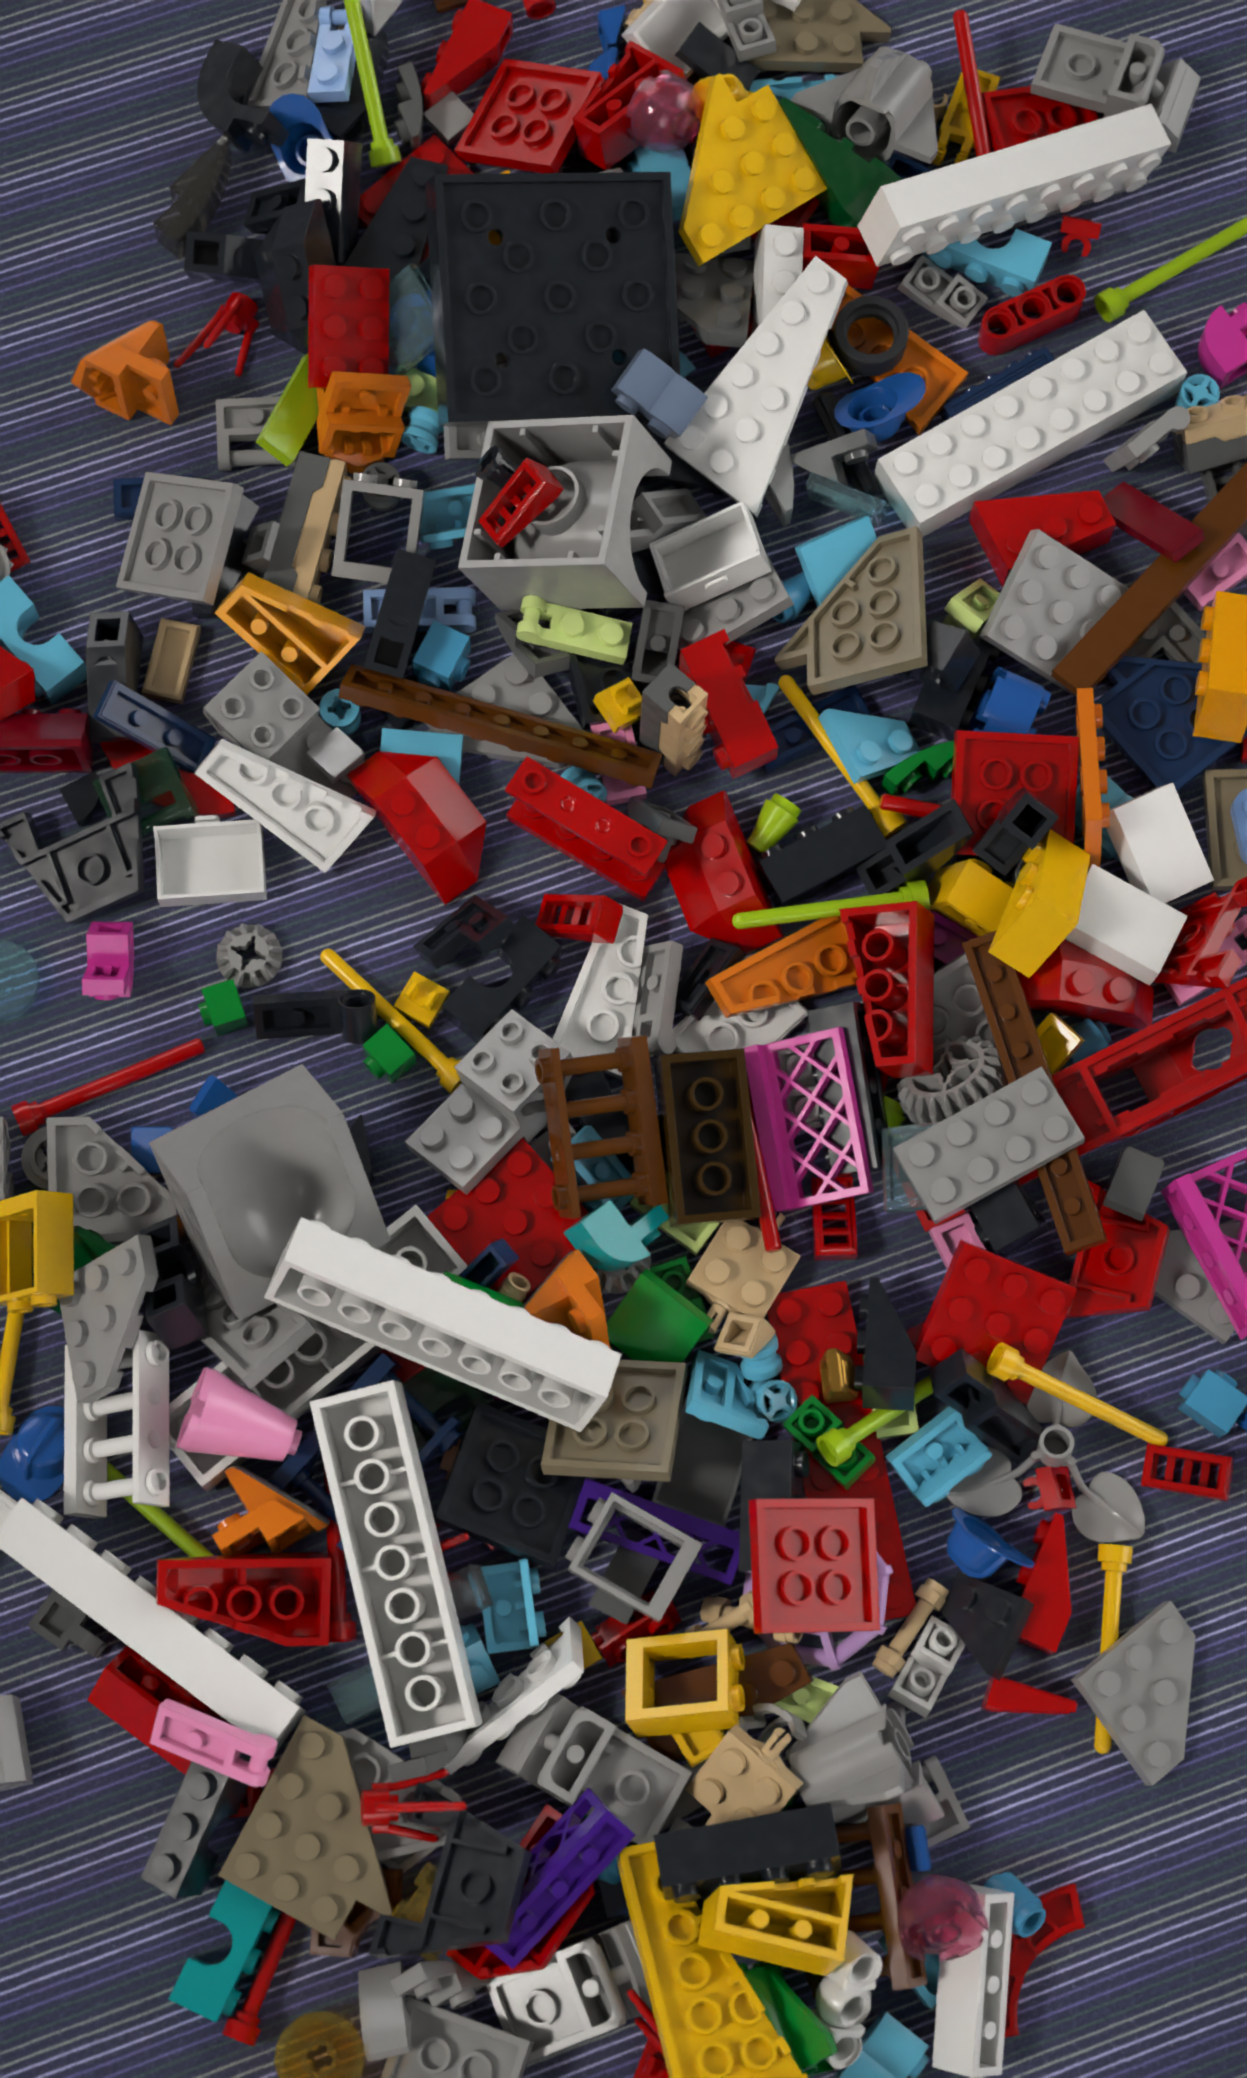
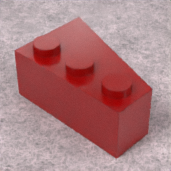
M631 40L625 47L626 54L620 63H613L608 69V79L602 87L594 88L573 117L580 155L605 170L611 168L690 108L684 70Z
M1099 490L974 501L968 519L1002 588L1030 530L1039 529L1077 555H1081L1109 543L1116 527V522Z
M722 629L680 649L679 670L695 682L696 686L701 687L708 693L706 707L708 714L705 717L706 728L703 735L710 734L716 746L712 748V752L718 766L722 771L728 769L732 778L735 779L777 759L779 747L758 701L753 700L742 679L746 674L741 664L735 666L726 649V642L730 641L725 629Z

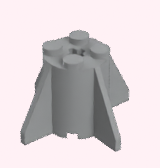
M886 46L880 47L865 61L860 69L799 91L790 100L813 117L825 121L826 134L832 135V138L839 140L845 137L855 144L853 152L868 162H871L874 157L880 161H886L896 150L929 164L937 156L938 145L932 82L930 80L932 70L926 62L917 60L905 52Z
M861 1671L844 1679L806 1728L807 1737L803 1741L797 1740L790 1749L786 1750L787 1759L791 1766L789 1770L803 1782L794 1796L801 1794L806 1807L831 1803L834 1824L866 1822L868 1807L901 1803L904 1823L929 1824L944 1817L943 1809L923 1777L920 1760L911 1763L909 1749L915 1746L905 1727V1706L897 1701L892 1702L888 1706L884 1703L880 1704Z

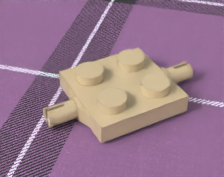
M781 1212L776 1219L778 1229L783 1221H785V1216ZM744 1221L723 1222L685 1284L703 1295L708 1303L712 1305L706 1315L711 1319L715 1317V1320L708 1332L715 1334L724 1317L729 1312L764 1318L801 1255L782 1245L780 1251L768 1253L765 1251L761 1227L751 1226Z
M737 1724L728 1731L685 1789L712 1814L704 1826L783 1811L803 1784L798 1777L786 1768L779 1757V1754L791 1741L789 1733L783 1736L777 1743L785 1730L776 1728L764 1744L753 1739Z

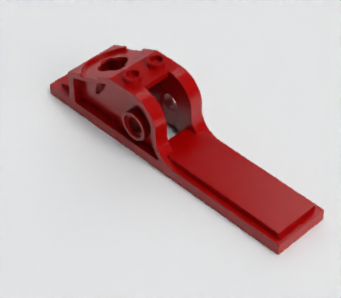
M1247 977L1052 1075L1059 1096L1085 1137V1142L1076 1147L1079 1157L1108 1143L1125 1140L1153 1128L1247 1078ZM1222 1027L1229 1029L1233 1036V1041L1230 1045V1058L1222 1062V1067L1218 1069L1208 1068L1201 1071L1195 1068L1192 1059L1195 1054L1194 1047L1198 1035L1206 1029L1218 1030ZM1132 1068L1149 1103L1133 1111L1126 1110L1114 1116L1097 1083ZM893 1155L894 1169L900 1179V1165L896 1156ZM1037 1169L1018 1179L1021 1186L1039 1177ZM911 1182L902 1183L925 1232H929L930 1229L967 1213L963 1209L935 1224Z

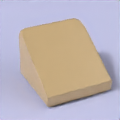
M729 1312L714 1350L718 1353L753 1359L773 1338L776 1330L765 1318Z

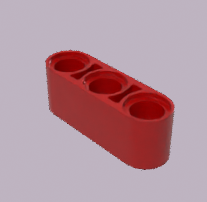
M1066 274L992 307L986 311L982 318L977 340L979 347L988 355L999 356L1073 322L1080 314L1086 296L1085 284L1080 278ZM1067 296L1071 298L1074 302L1065 303L1061 301L1058 297ZM1024 312H1034L1040 318L1030 319L1025 316ZM994 327L1000 328L1005 334L996 335L989 329Z

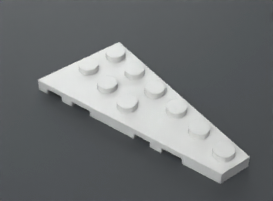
M817 256L814 257L704 393L708 397L683 434L675 439L669 436L664 442L667 448L737 503L744 501L756 518H758L762 508V501L768 485L771 484L776 472L775 467L783 446H786L808 389L807 384L813 369L817 366L826 335L832 327L848 286L846 278Z

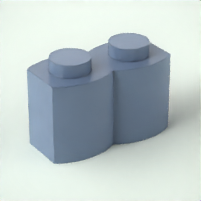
M645 348L637 352L611 389L618 396L615 402L622 409L632 415H635L637 411L643 414L649 420L647 427L663 439H667L668 436L674 439L680 437L708 398L691 382L677 374L665 362Z

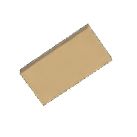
M161 618L142 689L143 697L183 705L202 631L200 626Z

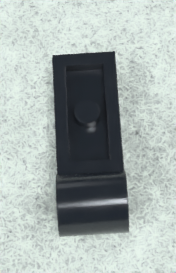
M326 990L253 996L257 1040L342 1034L343 1040L348 1043L363 1044L379 1031L376 998L374 993L368 990Z

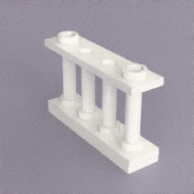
M139 1330L133 1349L124 1351L118 1369L133 1367V1392L108 1397L105 1395L92 1403L77 1402L68 1347L65 1345L64 1515L90 1519L107 1517V1499L133 1495V1503L157 1507L169 1506V1349L157 1333ZM133 1409V1434L107 1439V1414ZM133 1452V1477L107 1482V1457Z

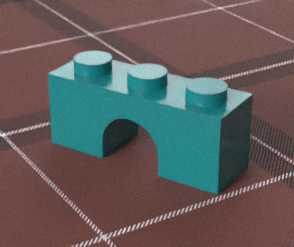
M225 1880L209 1916L222 1922L230 1930L232 1949L227 1958L219 1964H209L194 1956L188 1957L168 2000L215 2023L221 2021L223 2015L231 2017L242 1995V1992L236 1990V1987L243 1973L252 1974L262 1953L261 1950L256 1948L263 1931L271 1934L281 1910Z

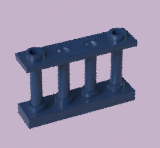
M382 1353L349 1391L391 1380L398 1381L400 1377L396 1372L402 1365L390 1354ZM403 1387L410 1417L432 1436L419 1452L423 1470L440 1450L445 1454L457 1443L462 1436L457 1430L464 1422L458 1417L451 1416L445 1424L442 1423ZM315 1428L298 1446L295 1455H290L268 1482L286 1493H289L292 1489L295 1492L302 1491L338 1525L331 1495L312 1478L314 1473L310 1470L322 1457ZM341 1539L336 1546L344 1551Z

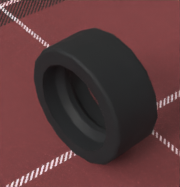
M876 295L861 296L848 302L838 313L832 336L833 351L841 364L850 372L862 376H880L893 370L902 360L909 337L908 321L901 308L891 300ZM861 318L881 320L893 331L894 340L892 346L880 354L859 352L848 342L847 332L849 326Z

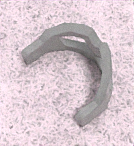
M773 1703L753 1705L754 1715L741 1716L739 1719V1727L747 1733L749 1729L766 1726L765 1714L779 1715L780 1717L769 1723L758 1736L757 1740L764 1744L776 1728H782L789 1725L792 1736L796 1739L803 1741L807 1737L803 1720Z

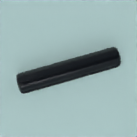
M832 392L822 393L813 400V406L829 440L852 433L850 428L840 425L835 419L834 408L838 402ZM866 460L852 465H846L845 461L842 462L844 471L856 493L867 499L878 493L879 487Z

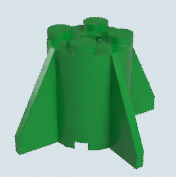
M760 1960L752 1965L753 1969L749 1970L746 1963L738 1964L765 2007L764 2013L779 2037L783 2036L791 2049L790 2054L802 2074L806 2073L808 2077L837 2070L825 2060L838 2052L832 2034L788 1986L781 1966Z

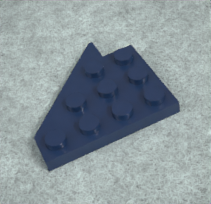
M1123 656L1106 675L1115 686L1094 702V704H1102L1103 728L1100 729L1152 789L1173 782L1178 792L1239 743L1193 736L1198 695H1195L1198 672L1202 670V664ZM1247 727L1242 741L1247 738Z

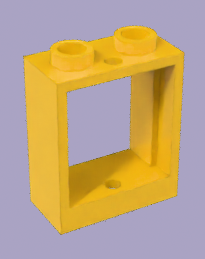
M34 1190L1 1200L0 1305L7 1306V1312L29 1313L33 1312V1307L57 1306V1299L73 1296V1194ZM32 1222L34 1230V1287H32Z
M728 1628L627 1639L625 1721L635 1736L642 1738L731 1729L736 1724L739 1726V1711H744L745 1709L744 1690L742 1685L739 1684V1670H744L745 1667L742 1645L735 1642ZM717 1655V1701L654 1707L655 1661Z

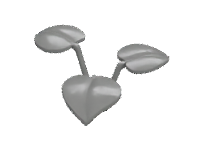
M1072 1351L1061 1353L1044 1365L1042 1372L1097 1398L1092 1380L1080 1366ZM1036 1387L1026 1408L1039 1423L1052 1422V1426L1047 1427L1042 1432L1037 1451L1032 1452L1028 1459L1018 1468L1011 1471L1009 1458L997 1449L988 1447L992 1457L984 1462L981 1470L974 1475L966 1476L952 1487L950 1493L946 1496L954 1506L960 1507L972 1515L986 1518L1003 1516L1012 1511L1022 1498V1489L1014 1478L1021 1476L1039 1460L1049 1467H1060L1066 1464L1077 1488L1083 1493L1075 1499L1077 1508L1071 1509V1514L1075 1527L1084 1537L1097 1543L1108 1544L1137 1540L1143 1537L1145 1533L1143 1508L1131 1485L1114 1473L1101 1472L1093 1477L1089 1487H1087L1076 1466V1459L1071 1456L1074 1438L1072 1433L1065 1427H1080L1093 1415Z

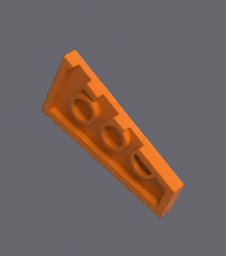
M849 285L846 288L830 329L832 333L841 309L848 302L863 296ZM861 318L853 322L847 332L849 344L857 351L866 354L885 352L892 346L894 340L892 329L883 321L874 318ZM909 330L907 346L902 360L893 370L880 376L869 377L874 383L886 377L907 372L918 374L923 378L926 391L922 400L913 409L905 413L906 421L920 436L941 411L945 402L966 381L968 372Z
M1077 688L1076 727L1077 737H1079L1078 762H1080L1079 785L1080 798H1082L1081 823L1082 836H1084V851L1091 855L1088 867L1090 869L1092 864L1098 867L1101 866L1102 828L1110 827L1109 802L1101 803V794H1107L1108 791L1107 769H1099L1098 761H1105L1104 736H1096V729L1103 728L1102 704H1094L1093 688Z
M841 916L821 918L709 978L705 984L725 1018H730L857 987L856 980L858 978L854 961L849 955L846 942L849 939L846 927L842 923Z

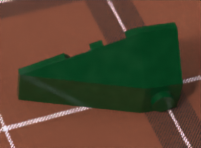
M783 97L778 103L827 187L825 191L815 197L829 220L835 226L858 228L859 222L879 188L902 179L877 158L874 157L871 162H868L853 152L855 144L844 137L842 140L826 134L825 126L821 121Z

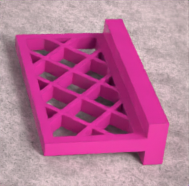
M843 1027L831 1028L765 1045L757 1044L744 1047L752 1104L774 1211L790 1212L804 1209L808 1206L874 1193ZM833 1039L835 1056L827 1067L814 1058L813 1054L821 1041ZM809 1044L806 1050L799 1047ZM791 1049L801 1056L791 1075L781 1069L778 1051ZM808 1063L824 1073L813 1092L798 1082ZM831 1078L842 1087L843 1097L836 1108L820 1097ZM793 1088H796L809 1098L799 1116L788 1110L786 1099ZM816 1103L832 1114L821 1133L805 1122ZM838 1120L849 1126L851 1138L844 1149L828 1139ZM801 1128L817 1139L806 1158L795 1149L794 1139ZM823 1145L839 1155L829 1174L813 1163ZM846 1161L857 1168L860 1186L847 1188L836 1180ZM811 1170L822 1178L824 1182L815 1196L805 1198L802 1180L807 1171ZM831 1186L838 1190L827 1193Z
M1247 1148L1192 1174L1188 1173L1181 1176L1160 1191L1240 1340L1247 1338V1273L1243 1271L1239 1264L1241 1252L1247 1253V1243L1244 1242L1247 1233V1201L1244 1212L1224 1205L1228 1188L1247 1195V1185L1231 1179L1234 1165L1243 1160L1247 1163ZM1225 1169L1224 1175L1217 1174V1172ZM1205 1178L1220 1184L1217 1201L1214 1202L1204 1198L1196 1182ZM1221 1214L1241 1221L1237 1239L1222 1233L1219 1227Z

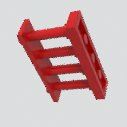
M526 756L506 786L505 792L516 798L506 814L508 821L642 902L645 901L665 870V864L656 860L668 843L666 839Z

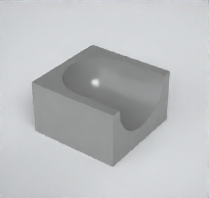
M634 415L488 421L481 457L489 448L495 445L503 450L505 457L518 466L521 465L525 458H529L546 466L561 483L564 490L552 504L504 547H500L478 520L502 489L488 479L481 480L477 477L458 569L500 610H521L522 598L527 595L538 596L548 603L573 609L644 608L647 592L637 576L631 551L630 518L632 504L642 477L669 476L672 460ZM514 505L510 508L511 511H515L516 507ZM501 516L498 522L503 526L506 520Z
M303 1064L149 1142L203 1271L239 1321L275 1303L264 1298L281 1254L301 1217L309 1221L322 1222L331 1230L349 1238L362 1239L375 1249L391 1241L344 1114Z

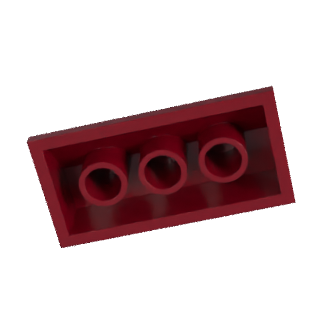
M71 708L61 709L58 714H43L40 710L21 709L18 711V714H12L0 722V773L92 772L93 743L89 739L88 713Z

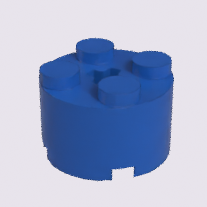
M997 667L989 681L995 683L993 689L983 692L967 731L1036 734L1037 729L1031 727L1037 714H1043L1049 702L1051 692L1044 690V686L1004 668Z

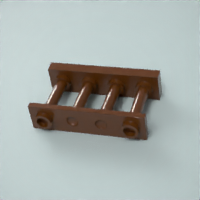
M647 1035L617 1038L618 1047L615 1049V1052L562 1060L560 1059L559 1048L538 1049L539 1058L535 1061V1074L537 1081L543 1086L556 1184L552 1186L551 1196L554 1208L559 1211L560 1217L580 1218L579 1203L633 1194L638 1198L639 1205L655 1206L669 1203ZM617 1069L619 1072H622L624 1089L621 1090L620 1094L566 1102L563 1076ZM623 1111L624 1114H627L629 1131L626 1132V1136L571 1143L569 1118ZM629 1153L630 1156H633L635 1173H632L631 1178L577 1186L574 1161Z
M901 1803L868 1807L866 1822L837 1825L835 1829L838 1843L869 1840L872 1843L873 1866L842 1870V1875L854 1874L852 1887L875 1885L879 1891L881 1908L879 1912L849 1915L847 1930H851L854 1933L882 1930L885 1934L887 1955L885 1958H881L883 1963L879 1977L888 1976L892 1980L893 1990L910 1989L926 1985L928 1982ZM806 1972L807 1982L812 1988L813 1999H816L817 1987L825 1976Z

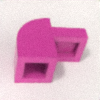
M1247 302L1237 306L1229 315L1220 305L1210 315L1199 340L1198 357L1205 373L1216 381L1219 390L1247 373Z
M91 922L86 934L88 966L82 978V995H89V997H94L97 1000L131 997L134 972L133 922Z

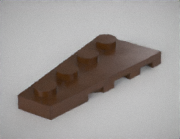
M793 1643L745 1655L744 1670H739V1684L742 1685L744 1690L745 1709L744 1711H739V1719L741 1716H753V1705L758 1703L775 1704L814 1681ZM717 1663L655 1680L654 1707L717 1701ZM626 1689L620 1690L626 1700ZM672 1735L646 1737L652 1749L672 1761L684 1756Z

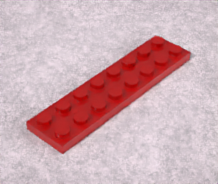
M846 1280L779 1293L766 1316L769 1324L776 1330L775 1334L778 1339L779 1346L776 1353L781 1356L783 1363L779 1378L789 1383L797 1395L795 1411L813 1395L842 1421L845 1429L851 1427L872 1413V1409L862 1408V1391H858V1397L853 1401L826 1404L823 1396L819 1366L827 1349L833 1348L850 1356L854 1362V1367L855 1365L864 1366L862 1355H857L858 1334ZM876 1431L859 1441L875 1455L876 1461L847 1490L808 1454L809 1474L806 1478H803V1493L807 1496V1499L874 1498L876 1551L887 1565H891L893 1574L889 1576L884 1621L908 1617L916 1603L881 1440L877 1439Z

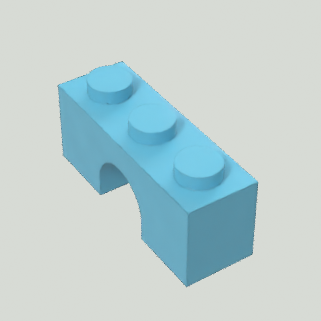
M1015 229L1009 243L1001 248L990 249L984 247L975 239L967 244H961L960 241L951 243L935 254L927 255L926 252H923V255L939 268L954 269L964 273L967 278L974 282H987L1001 288L1007 295L1016 297L1035 288L1047 261L1052 242Z
M8 575L0 582V645L3 649L21 661H25L34 669L35 697L38 699L44 695L50 704L54 705L87 679V667L85 662L60 633L48 642L40 645H32L23 641L26 630L39 620L40 617L34 603Z

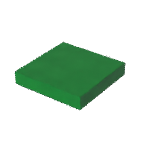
M646 1268L608 1320L607 1332L609 1341L633 1360L683 1363L711 1325L713 1319Z

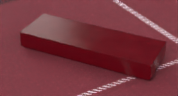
M1124 481L1103 497L1118 528L1174 563L1178 562L1205 540L1203 529Z

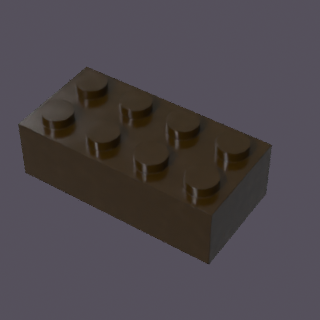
M744 1048L660 1055L654 1060L663 1162L669 1201L670 1227L760 1218L761 1209Z

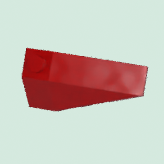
M276 1552L157 1559V1605L215 1622L246 1634H252L283 1646H329L331 1558L321 1552Z

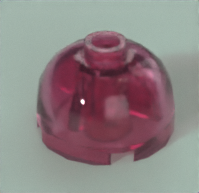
M662 70L659 72L663 75L658 76L656 79L651 76L647 77L634 92L627 108L626 116L632 119L631 129L627 128V134L634 143L645 149L660 154H669L682 150L696 137L700 130L703 104L699 93L690 82L674 72Z
M944 1875L927 1876L907 1889L898 1906L897 1930L900 1944L906 1954L917 1960L926 1961L925 1954H939L940 1961H950L965 1956L982 1944L984 1939L983 1935L980 1934L985 1929L988 1931L989 1925L986 1912L979 1896L968 1883L959 1878Z

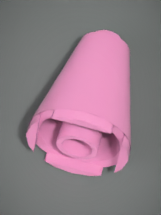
M204 1367L190 1399L192 1402L188 1414L184 1416L176 1444L177 1448L183 1449L185 1452L284 1461L287 1454L295 1455L302 1437V1431L296 1429V1419L216 1369Z

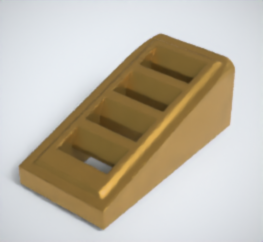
M836 1348L827 1349L819 1363L824 1401L827 1404L857 1399L858 1391H854L855 1367L852 1358Z

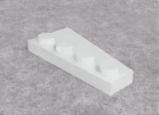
M224 739L218 742L195 772L198 777L324 873L328 871L371 822L377 811Z
M622 905L623 914L615 942L613 944L592 942L553 1037L554 1041L571 1052L573 1058L615 1052V1049L618 1047L617 1038L632 1036L648 914ZM617 1069L603 1071L605 1074L622 1080V1072H619Z
M570 1616L559 1626L563 1634L550 1647L542 1642L530 1654L533 1660L518 1677L510 1673L498 1684L499 1687L494 1692L492 1702L489 1705L483 1701L478 1703L483 1724L468 1728L469 1735L463 1747L453 1760L444 1767L451 1775L463 1765L469 1766L473 1764L486 1747L495 1740L501 1741L508 1737L517 1723L529 1714L535 1715L540 1712L553 1695L562 1688H571L580 1679L584 1672L581 1627Z

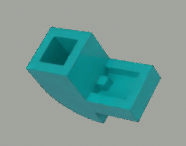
M610 1199L590 1211L563 1233L576 1250H580L590 1265L604 1271H619L650 1255L645 1246L661 1235L657 1227L668 1220L669 1216L661 1205H657L628 1224Z

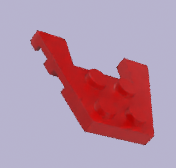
M1247 876L1236 881L1231 892L1222 897H1219L1214 892L1178 910L1188 917L1159 975L1153 982L1221 989L1228 988L1242 960L1233 949L1222 952L1218 951L1224 940L1233 932L1235 928L1233 923L1240 910L1247 906Z
M1088 1180L1108 1242L1077 1253L1069 1283L1076 1287L1077 1291L1065 1319L1150 1311L1170 1229L1167 1225L1146 1213L1142 1221H1139L1102 1205L1106 1191Z

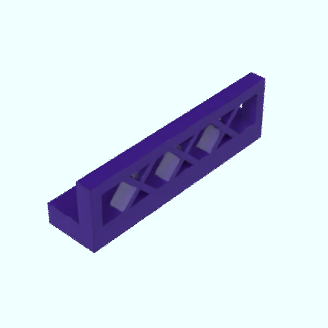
M585 1478L568 1527L569 1529L588 1535L592 1526L580 1522L587 1501L596 1504L599 1497L607 1501L612 1492L689 1537L706 1542L697 1554L701 1565L693 1562L688 1571L731 1586L739 1564V1532ZM614 1512L612 1521L608 1523L605 1530L615 1525L620 1536L604 1531L600 1540L672 1564L676 1556L667 1553L660 1538L661 1536L652 1532V1536L639 1542L627 1539L620 1523L629 1518L624 1515L617 1518ZM656 1540L660 1550L651 1548L649 1546H646L645 1544ZM714 1545L733 1552L726 1574L708 1568L701 1551Z
M587 1788L530 1850L532 1856L525 1880L529 1877V1881L522 1888L508 1943L486 1946L512 1969L518 1965L635 1837L634 1832L612 1813L590 1788ZM594 1807V1811L580 1824L585 1814ZM560 1844L559 1849L549 1857L552 1850Z

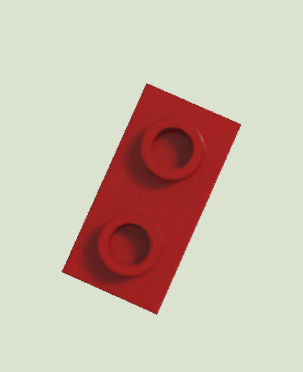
M651 1590L641 1599L650 1604L655 1595L654 1590ZM673 1601L669 1604L659 1623L635 1610L633 1613L635 1619L627 1625L610 1617L595 1626L596 1632L592 1633L590 1637L598 1650L601 1651L609 1668L617 1662L626 1661L627 1639L668 1635L675 1625L681 1622Z

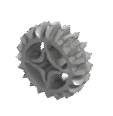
M963 1035L957 1041L947 1038L944 1044L939 1046L933 1044V1075L903 1077L896 1086L900 1099L899 1103L904 1113L908 1115L916 1127H924L927 1130L1007 1086L1009 1083L997 1048L989 1040L982 1041L979 1036L968 1040Z

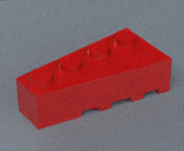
M918 901L839 909L841 920L846 927L849 941H846L849 955L853 959L856 969L858 993L862 997L866 1012L864 1018L875 1066L893 1078L933 1075L934 914Z

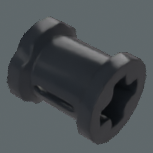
M494 445L481 457L475 474L481 480L488 479L503 489L519 466L505 457L500 447Z

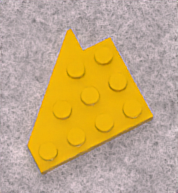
M721 73L710 79L678 231L698 267L759 231L765 224L769 225L827 189L769 85L737 102Z

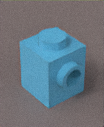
M434 620L412 661L413 672L417 676V680L421 684L438 689L441 687L450 692L455 681L462 682L469 669L471 660L467 658L471 652L470 637Z
M1208 1369L1200 1377L1194 1374L1190 1376L1179 1392V1395L1184 1400L1178 1409L1215 1436L1221 1438L1229 1432L1246 1407L1247 1396L1236 1389L1238 1384L1232 1377L1220 1370H1216L1214 1373Z

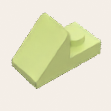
M981 578L950 599L944 608L949 614L943 621V624L967 630L971 638H975L982 632L1000 593Z

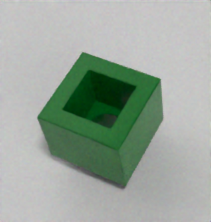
M233 979L201 989L205 1002L198 1003V1007L205 1027L213 1025L218 1037L249 1027Z
M388 1024L362 1045L364 1054L367 1057L363 1060V1063L378 1080L385 1076L393 1084L417 1063L415 1053Z

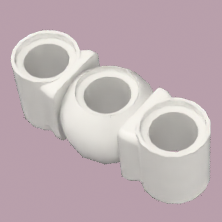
M847 1930L844 1962L825 1976L819 1983L816 1990L817 2009H812V2013L832 2034L838 2052L825 2059L835 2069L849 2067L857 2060L862 2051V2040L860 2037L864 2034L865 2027L861 2023L870 2012V1990L876 1988V1980L882 1971L883 1963L881 1957L851 1930Z

